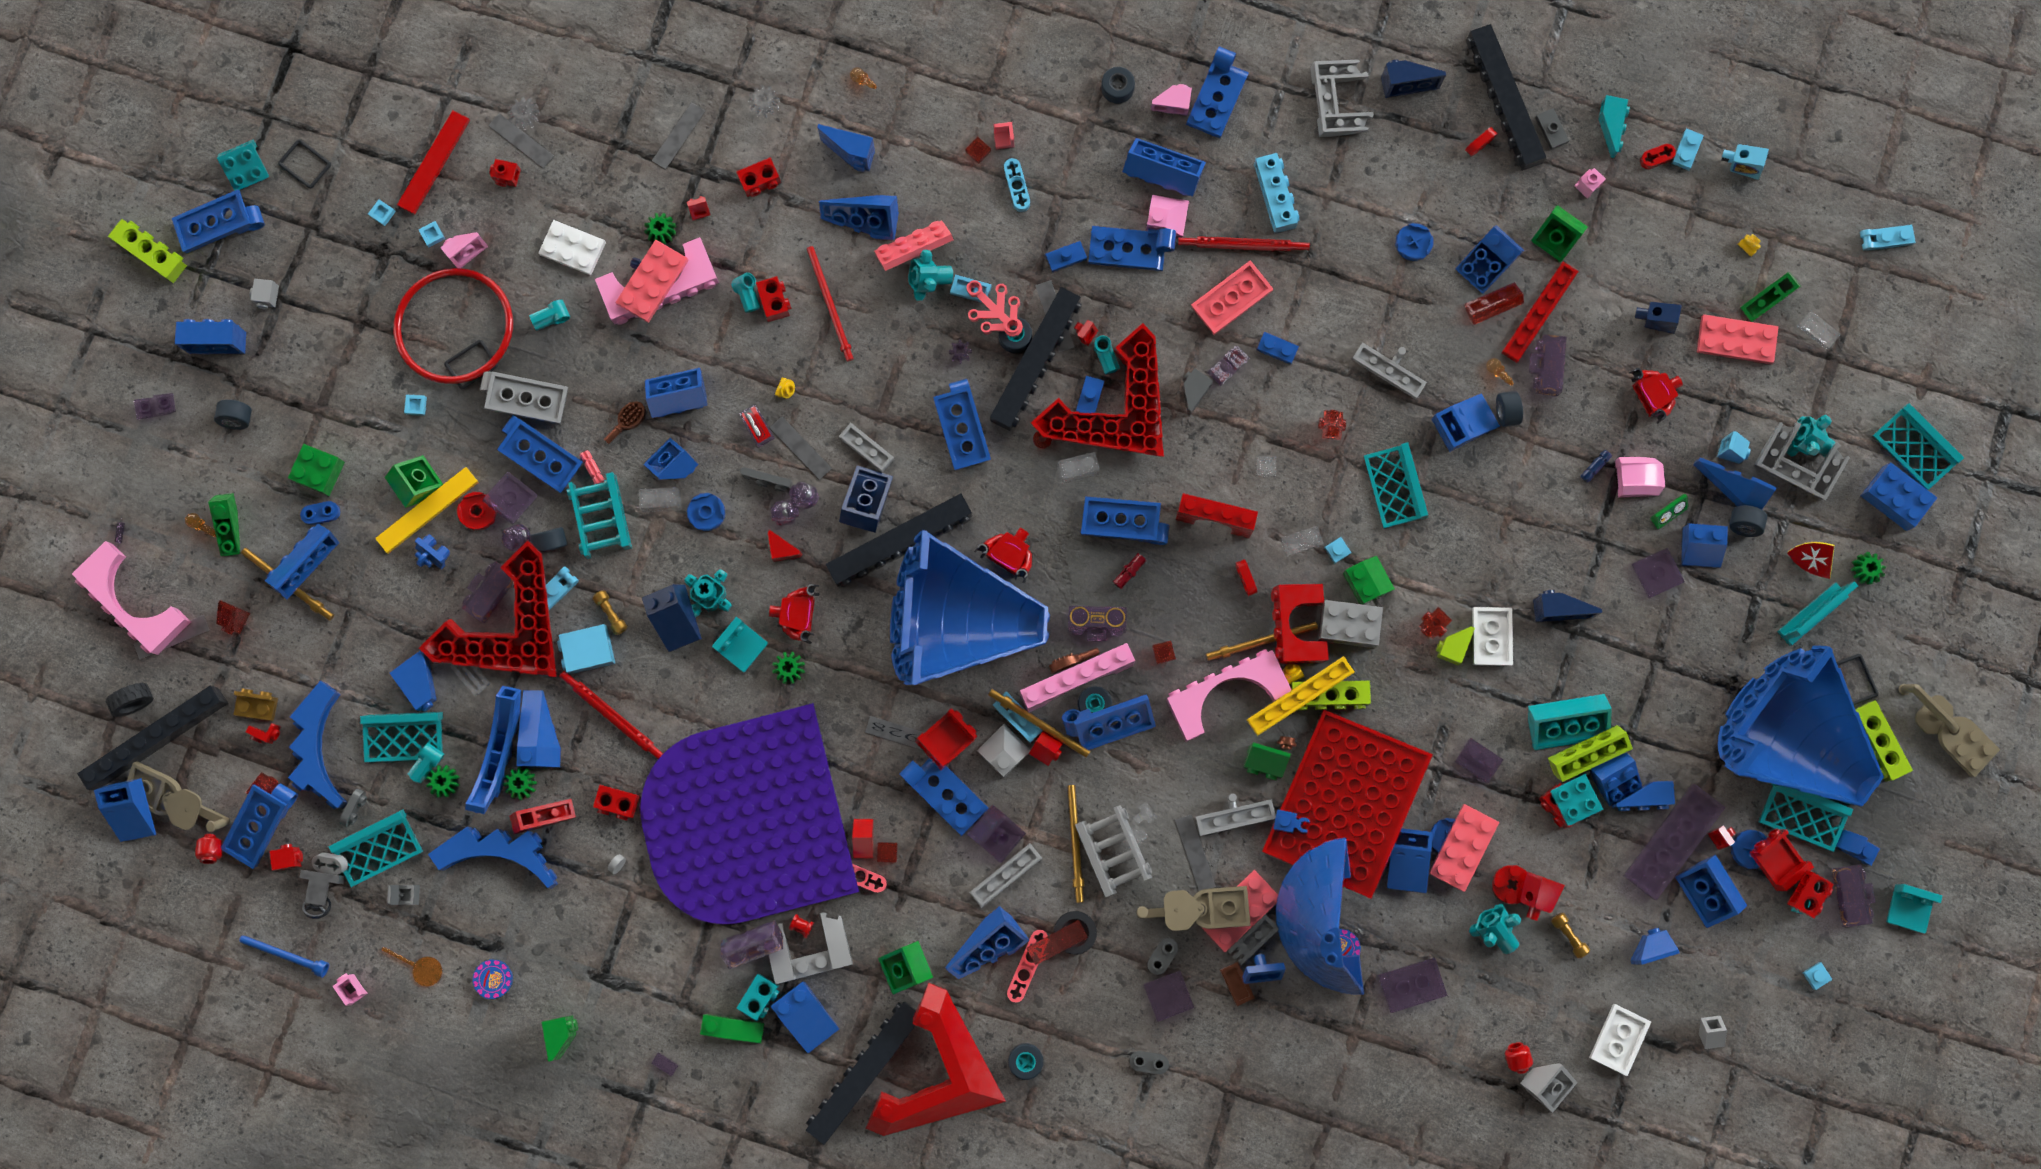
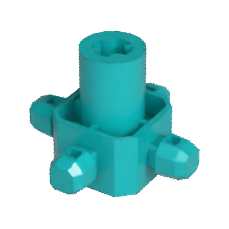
M923 250L920 258H913L910 262L908 282L914 290V298L917 301H923L926 292H934L936 285H946L953 282L952 267L936 266L932 261L930 250Z
M1823 415L1815 420L1810 416H1801L1797 423L1802 425L1786 453L1791 457L1800 451L1806 455L1815 456L1820 454L1826 457L1835 443L1834 440L1828 437L1826 428L1832 422L1831 418Z
M722 569L714 574V579L709 575H702L698 579L690 574L684 579L685 583L691 588L690 598L696 602L691 605L695 617L700 615L702 608L708 612L715 611L718 606L724 612H728L731 609L732 604L725 598L727 595L726 588L721 584V582L726 580L728 574Z
M1497 904L1494 908L1485 910L1479 915L1477 923L1470 926L1469 933L1474 937L1481 936L1487 947H1493L1496 943L1503 954H1510L1519 946V942L1513 935L1512 929L1520 924L1521 918L1518 914L1509 915L1503 904Z

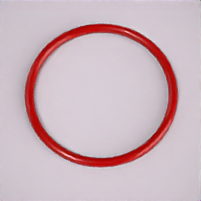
M450 268L433 272L417 281L401 299L394 318L395 344L404 362L423 378L444 384L471 381L482 376L484 372L491 370L505 354L513 332V314L510 303L502 289L490 278L479 272L463 268ZM447 276H466L486 284L499 298L506 320L504 337L495 355L479 369L460 376H440L421 368L406 351L401 334L403 314L411 298L426 284Z

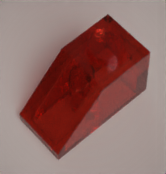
M220 600L216 624L222 626L221 630L232 635L233 632L240 634L250 613Z

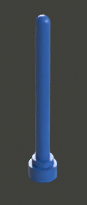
M247 936L239 938V941L245 945L312 969L316 976L323 978L329 969V963L323 960L314 962Z

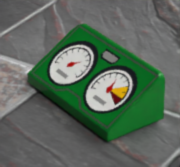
M1681 495L1650 517V520L1657 529H1661L1688 509L1687 495Z

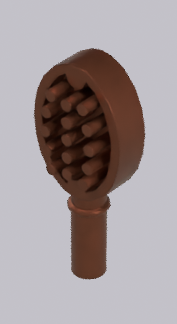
M637 401L631 402L621 409L618 414V425L604 438L608 444L622 433L623 430L634 429L642 423L646 415L643 404Z
M1094 648L1076 655L1071 653L1062 656L1061 659L1058 658L1052 661L1053 664L1049 665L1052 674L1060 672L1082 661L1084 662V660L1100 655L1098 648Z

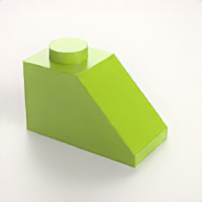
M1471 626L1444 638L1443 641L1440 640L1436 647L1438 652L1437 658L1455 665L1462 664L1475 627Z

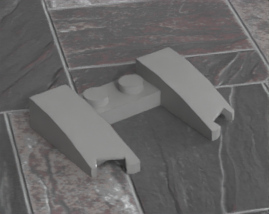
M1359 60L1314 61L1311 65L1312 85H1315L1319 118L1317 119L1319 137L1341 136L1368 131L1369 128L1364 126L1367 118L1372 119L1374 113H1339L1335 83L1368 78L1367 72L1361 74L1355 66L1360 62Z
M1779 422L1754 465L1822 500H1826L1850 457L1846 456L1843 458L1837 450L1841 445L1835 442L1817 472L1814 473L1784 457L1802 424L1794 423V427H1782L1783 422Z
M820 913L828 950L791 960L783 923L777 925L779 930L771 937L768 934L765 936L766 943L770 942L767 944L768 952H773L768 954L775 984L853 964L842 916H839L838 920L827 918V913ZM775 939H779V940L782 941V945H781L780 948H779V946H780V941L775 940Z

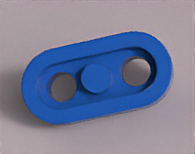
M327 501L305 506L301 510L300 516L303 522L309 525H316L336 520L340 516L341 511L336 503ZM327 508H331V512L327 514ZM312 511V516L308 517V512Z

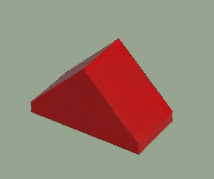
M768 531L773 562L800 558L803 555L800 550L773 531Z
M854 819L852 834L853 858H873L874 819Z

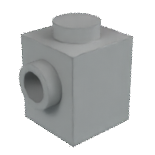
M254 279L253 288L250 289L249 293L251 301L257 305L256 307L261 309L275 307L279 285L272 280Z
M1721 1016L1701 1018L1699 1036L1704 1048L1725 1047L1727 1029Z

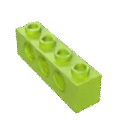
M121 219L108 237L174 283L187 267L182 262L184 258L176 252L169 253L167 251L169 247L162 242L155 243L153 241L154 237L148 232L144 231L141 233L138 230L140 227L131 220L127 223ZM137 236V239L132 242V239ZM151 247V250L146 253V250ZM166 257V260L161 263L162 258Z
M1341 681L1327 690L1335 694L1333 701L1328 700L1326 692L1316 697L1315 701H1310L1298 710H1308V707H1315V710H1327V706H1335V710H1344L1346 706H1354V709H1366V706L1371 704L1370 681ZM1292 682L1290 684L1291 690L1303 682ZM1346 691L1354 693L1353 700H1348L1345 697Z
M1874 700L1855 708L1869 737L1875 757L1884 776V781H1893L1913 771L1877 701ZM1867 720L1872 722V729L1868 728ZM1877 737H1879L1882 741L1881 746H1878L1876 744ZM1886 755H1889L1891 758L1890 764L1885 760Z
M1617 725L1548 757V761L1554 775L1564 782L1633 748L1627 732Z

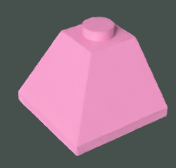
M1152 195L1146 231L1148 229L1169 228L1176 231V236L1183 237L1189 201Z
M476 232L449 238L444 242L441 249L457 268H462L488 246Z

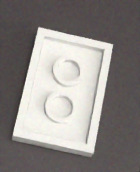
M553 220L539 250V255L591 276L606 242L601 238Z
M1473 607L1472 627H1475L1473 632V665L1512 666V608Z
M1613 1004L1589 1058L1628 1076L1651 1021Z

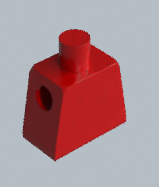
M1527 871L1520 900L1521 903L1530 906L1526 917L1538 921L1541 910L1551 913L1565 885Z

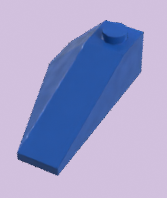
M874 195L819 201L822 220L839 226L845 225L853 228L858 233H867L875 239H895L899 214L897 196Z
M1703 458L1697 459L1693 464L1737 507L1747 505L1762 510L1776 490V487L1755 477H1752L1751 480L1744 478L1741 472L1736 470L1725 471L1724 466Z
M523 690L517 743V766L522 768H560L561 747L550 717L544 691Z
M999 906L981 922L945 968L957 979L963 978L979 970L982 965L990 961L994 963L998 961L997 958L1007 953L1008 955L1015 953L1029 941V938L1013 917Z

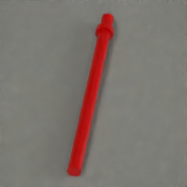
M810 246L807 248V252L840 341V350L844 353L847 362L852 361L854 358L851 352V344H848L814 247Z

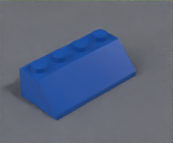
M1136 138L1128 152L1122 172L1133 178L1144 179L1147 183L1161 185L1164 189H1172L1184 196L1193 197L1206 162Z
M320 524L311 527L307 532V536L295 544L294 550L282 558L280 565L268 573L265 582L287 600L339 544V541L328 529Z

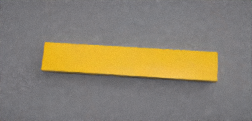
M465 467L375 539L386 553L389 554L478 484V480Z
M1343 656L1248 718L1247 722L1258 736L1355 672Z

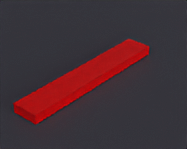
M452 110L397 205L400 208L414 215L416 214L469 124V118Z
M1564 261L1561 263L1501 352L1503 355L1518 363L1579 272Z

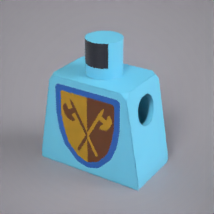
M1739 144L1735 152L1724 150L1721 161L1732 163L1731 172L1759 180L1769 149Z

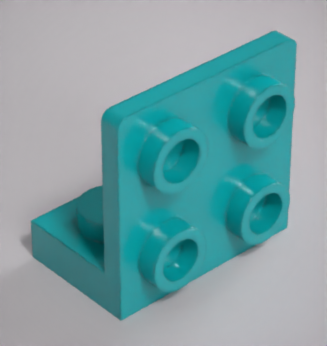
M254 139L222 152L217 156L234 191L241 190L269 177L256 151L257 145Z
M736 616L712 647L742 672H746L768 645V642Z
M1586 774L1580 775L1550 791L1568 826L1603 810Z
M1895 884L1886 921L1906 929L1926 933L1932 906L1934 903H1941L1943 895L1906 884Z

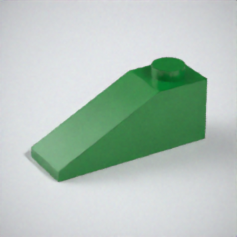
M1787 272L1740 308L1749 320L1753 322L1798 290L1801 285L1791 272Z
M703 1014L700 1035L761 1043L765 1023Z

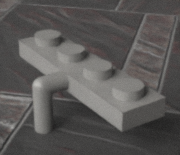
M1362 342L1352 358L1354 362L1414 399H1417L1427 383L1398 365L1406 353L1404 347H1400L1393 359L1390 360Z
M1230 794L1227 797L1229 809L1195 817L1199 835L1203 836L1275 819L1276 815L1272 799L1237 807V796Z

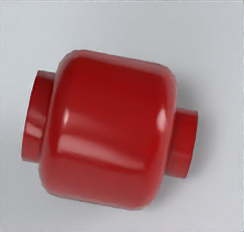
M205 834L204 837L196 841L195 856L200 860V863L214 864L222 857V840L216 838L214 834Z
M1521 1042L1512 1043L1508 1046L1504 1053L1508 1068L1518 1074L1528 1072L1529 1068L1533 1065L1529 1047Z

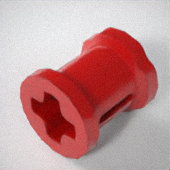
M796 914L789 926V930H794L802 934L804 938H807L814 922H807Z

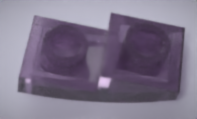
M173 393L153 395V398L134 400L137 420L176 412Z

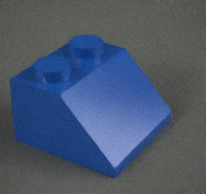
M1690 523L1684 526L1682 532L1681 565L1721 568L1727 548L1728 526Z

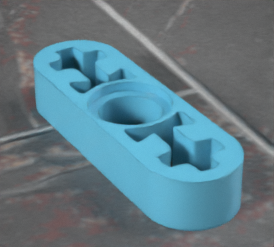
M1011 158L1004 164L1005 176L1014 208L1019 212H1025L1030 207L1028 190L1020 162L1017 159ZM1011 164L1016 167V176H1013L1012 170L1009 169ZM1020 181L1022 188L1016 190L1012 187V183ZM1019 194H1022L1023 201H1027L1024 203V206L1017 204L1019 203Z

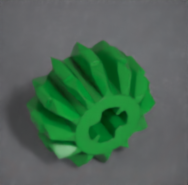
M655 213V218L648 217L650 223L644 224L647 228L644 230V233L649 235V241L657 240L665 245L666 239L672 241L670 235H676L674 230L676 224L672 222V217L666 218L665 213H662L660 217L658 213Z
M1870 552L1858 555L1857 560L1852 562L1855 567L1851 568V571L1856 572L1853 578L1860 577L1859 583L1866 582L1867 585L1879 582L1880 577L1885 576L1882 570L1886 569V566L1881 565L1884 559L1878 560V554L1875 553L1871 556Z
M783 652L784 658L782 659L780 656H777L776 658L780 662H773L772 665L778 668L772 672L773 674H778L776 677L778 681L783 678V683L787 684L788 679H790L791 684H794V677L801 680L798 673H805V670L800 669V667L805 666V663L799 662L801 660L800 655L795 657V653L791 652L788 657L787 653ZM787 664L793 666V668H791V672H788L787 670L784 671V669L787 668Z
M438 765L437 771L430 770L433 776L426 777L427 780L431 781V783L426 784V787L432 788L430 790L431 794L436 793L438 798H441L443 795L448 798L450 796L449 791L453 794L456 793L453 787L460 786L459 783L455 782V780L460 779V776L454 775L456 773L455 769L450 770L448 765H445L444 768ZM441 778L446 779L445 785L440 784V780L443 781Z
M518 767L517 772L511 769L510 773L512 776H505L509 782L503 783V786L509 787L505 791L506 794L511 793L512 799L518 796V800H523L524 795L526 798H530L529 791H536V789L532 788V785H537V781H531L535 778V774H529L530 769L527 768L523 771L522 767ZM519 780L524 781V785H521L522 788L517 786V782H520Z

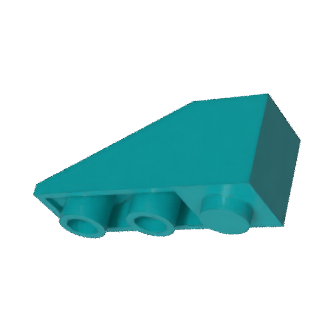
M1606 95L1601 102L1598 119L1610 156L1614 158L1618 152H1621L1623 147L1621 136L1626 131L1624 120L1628 117L1630 107L1627 106L1628 99Z

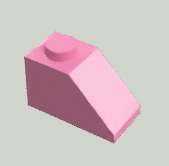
M1184 84L1171 86L1152 100L1151 110L1188 115L1192 88Z

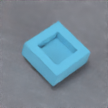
M378 200L368 215L383 226H386L396 211L381 200Z
M436 221L419 229L428 247L445 239Z
M406 395L404 413L406 415L425 416L427 397L424 395Z
M1341 537L1324 547L1334 564L1352 553Z
M1821 962L1802 972L1813 990H1817L1832 980Z

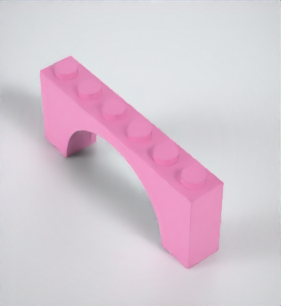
M700 237L683 244L685 257L689 261L657 310L667 303L679 302L682 297L694 296L702 289H712L716 286L715 284L719 283ZM613 272L595 279L614 325L624 324L632 317L638 318L615 303L624 287L617 281Z
M105 541L72 573L76 578L75 582L81 588H86L89 591L88 595L94 601H99L102 604L101 608L107 614H112L115 617L114 621L120 627H125L129 631L127 634L133 640H138L142 644L140 647L146 653L158 655L191 621L179 609L172 606L163 613L149 618H136L124 611L116 599L114 580L117 569L126 556L113 544Z
M1125 643L1020 690L1021 699L1026 710L1032 712L1083 684L1109 674H1117L1132 667L1135 659L1128 644Z
M1266 649L1260 651L1254 659L1250 660L1247 657L1239 661L1240 665L1234 668L1232 665L1221 670L1222 673L1217 676L1212 673L1204 677L1205 681L1199 684L1197 681L1186 686L1187 689L1182 692L1177 689L1169 693L1170 697L1166 701L1186 742L1205 733L1201 721L1203 702L1207 694L1223 682L1230 680L1252 682L1265 690L1273 702L1291 691L1273 650L1269 652Z

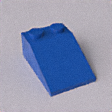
M818 124L820 140L855 170L862 172L864 170L870 171L875 153L873 137Z
M805 981L771 1005V1008L807 1053L811 1052L839 1030V1027Z

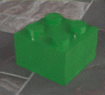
M303 444L288 479L330 496L345 462L334 455Z

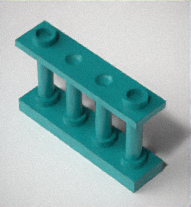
M613 472L606 474L607 480H604L603 483L577 489L573 482L568 483L567 495L573 503L581 540L579 550L581 555L584 554L587 559L591 558L590 551L618 544L624 550L632 549L617 476ZM602 490L610 492L611 498H608L607 501L580 507L578 496ZM607 508L614 510L615 516H612V519L584 525L582 514ZM611 526L618 528L619 534L616 537L588 543L586 532Z

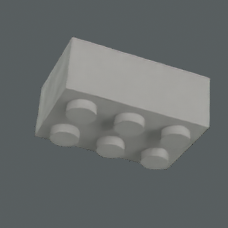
M1325 600L1322 604L1318 641L1376 648L1379 646L1383 607Z

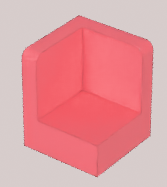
M1012 122L994 124L996 150L1013 148L1014 134Z

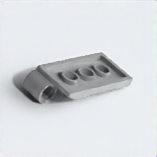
M484 372L480 391L487 394L484 409L561 425L568 387L497 372ZM504 390H511L513 396L510 399H505L502 397V393ZM525 393L532 396V400L528 403L521 401V396ZM544 397H548L551 400L550 405L547 407H543L540 404V400Z

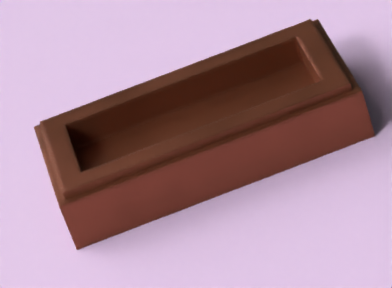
M1238 962L1220 970L1236 1006L1255 998L1249 984H1244L1243 972Z

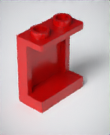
M951 708L924 734L919 735L915 742L937 767L942 770L976 740L977 732L970 724L967 725L963 721V716L960 712L954 711Z
M1778 828L1769 832V837L1756 843L1750 855L1776 891H1787L1802 879L1806 870L1811 871L1814 866L1810 861H1804L1786 837L1789 833L1788 830Z

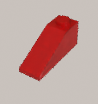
M572 799L516 811L510 815L514 834L576 818Z

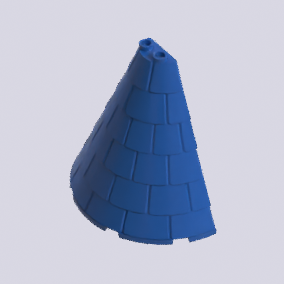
M922 530L915 536L914 542L916 544L914 547H908L898 573L896 583L900 589L896 596H893L890 618V643L895 644L891 654L892 663L899 680L904 681L905 685H918L931 679L1046 644L1049 638L1047 623L1050 619L1047 606L1027 595L1010 582H1006L989 569H984L927 531Z
M1812 646L1809 651H1804L1800 648L1781 656L1764 668L1765 673L1760 678H1752L1731 703L1725 714L1728 718L1727 723L1720 727L1718 735L1720 758L1725 762V766L1738 776L1753 778L1758 781L1862 807L1868 801L1873 791L1879 786L1884 776L1875 757L1869 737L1863 727L1860 715L1855 710L1841 668H1838L1833 649L1829 646Z
M1339 838L1324 842L1311 851H1307L1293 864L1281 884L1276 903V923L1279 929L1280 940L1287 954L1297 968L1307 977L1325 988L1340 993L1364 995L1360 954L1342 956L1339 926L1343 879L1350 878L1351 873L1347 838Z

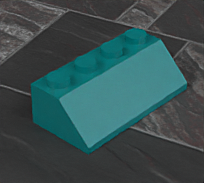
M1605 694L1528 706V724L1533 749L1539 750L1580 743L1610 729L1612 708Z

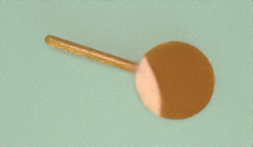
M382 947V951L413 966V977L418 984L432 986L440 980L442 966L437 959L423 957L414 963Z

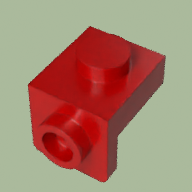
M271 723L269 729L265 732L249 725L246 733L251 735L250 739L258 743L264 741L272 744L273 741L278 739L281 726Z

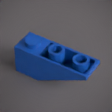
M1673 781L1650 782L1612 804V808H1618V811H1630V807H1637L1638 810H1650V806H1657V810L1669 809V805L1675 804Z

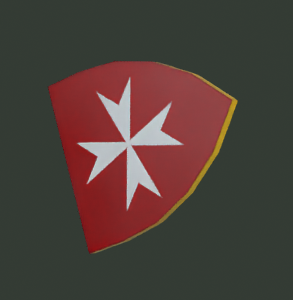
M1809 542L1795 546L1787 552L1790 558L1803 570L1819 577L1831 578L1835 545Z

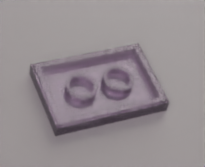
M1435 957L1378 975L1390 1013L1448 996Z

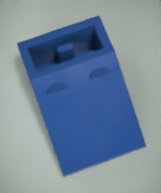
M1496 225L1456 267V270L1484 294L1524 252V249Z
M1482 393L1435 414L1431 419L1449 452L1500 427Z
M142 778L106 785L94 790L98 808L120 842L156 835Z
M1401 829L1390 855L1388 889L1427 894L1433 832Z

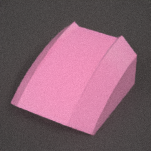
M1619 457L1615 460L1618 478V498L1659 496L1665 488L1663 464L1657 459Z

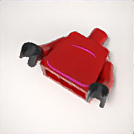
M1639 368L1630 371L1629 374L1634 375V379L1631 381H1637L1632 387L1649 417L1656 416L1658 418L1656 423H1660L1671 413L1676 404L1675 398L1678 396L1676 389L1683 386L1681 378L1676 376L1669 379L1667 373L1660 374L1658 371L1641 370Z
M1019 528L1015 536L1008 532L998 534L976 547L975 553L976 551L982 552L980 558H984L986 554L989 560L1015 575V580L1017 577H1022V583L1026 582L1027 575L1032 567L1030 546L1024 543L1029 535L1027 531Z
M809 584L807 587L799 588L789 593L785 598H782L781 606L770 605L769 617L779 618V626L782 627V631L793 640L804 641L808 644L812 643L808 640V637L810 635L814 636V633L811 632L815 604L813 596L820 595V593L814 592L815 588L819 587V585Z

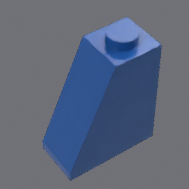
M420 650L391 671L390 675L415 710L425 712L433 707V703L437 699L429 658Z

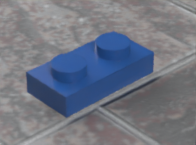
M1264 332L1257 351L1291 365L1299 346Z

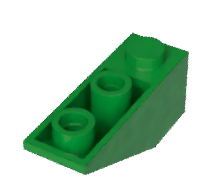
M234 493L215 495L208 501L220 555L240 554L238 510Z

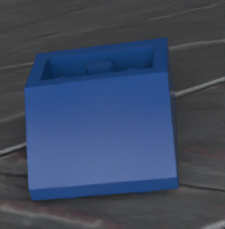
M1627 752L1590 769L1594 783L1609 806L1642 787L1636 762Z

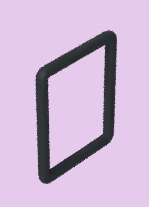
M298 139L279 160L278 165L307 188L311 189L331 167V162L304 141ZM299 143L327 164L311 184H308L282 164Z
M477 340L445 361L444 365L451 376L456 375L449 366V363L478 344H481L490 359L493 357L482 340ZM498 363L488 372H491L494 369H496L498 367ZM483 375L469 381L463 386L461 383H457V385L460 389H465L468 386L475 383L476 381H478L479 379H481Z
M1856 654L1836 662L1837 665H1841L1843 663L1859 658L1864 668V671L1868 677V680L1872 686L1874 694L1854 701V705L1870 700L1879 695L1876 685L1861 654Z

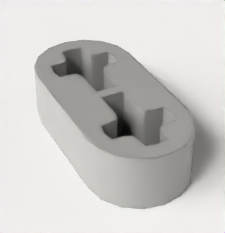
M320 853L312 859L313 868L320 873L338 875L348 868L347 860L341 855Z

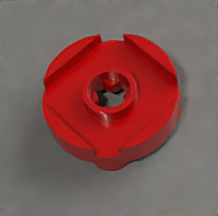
M471 492L465 495L458 505L457 515L460 522L468 529L478 531L488 528L495 522L497 508L495 502L488 495L481 492ZM476 506H478L479 509H482V512H480V515L476 516V514H472V511L475 510Z
M1507 865L1498 869L1493 876L1492 890L1497 899L1507 904L1521 903L1520 900L1527 871L1517 865ZM1509 880L1516 881L1515 890L1513 888L1508 889Z

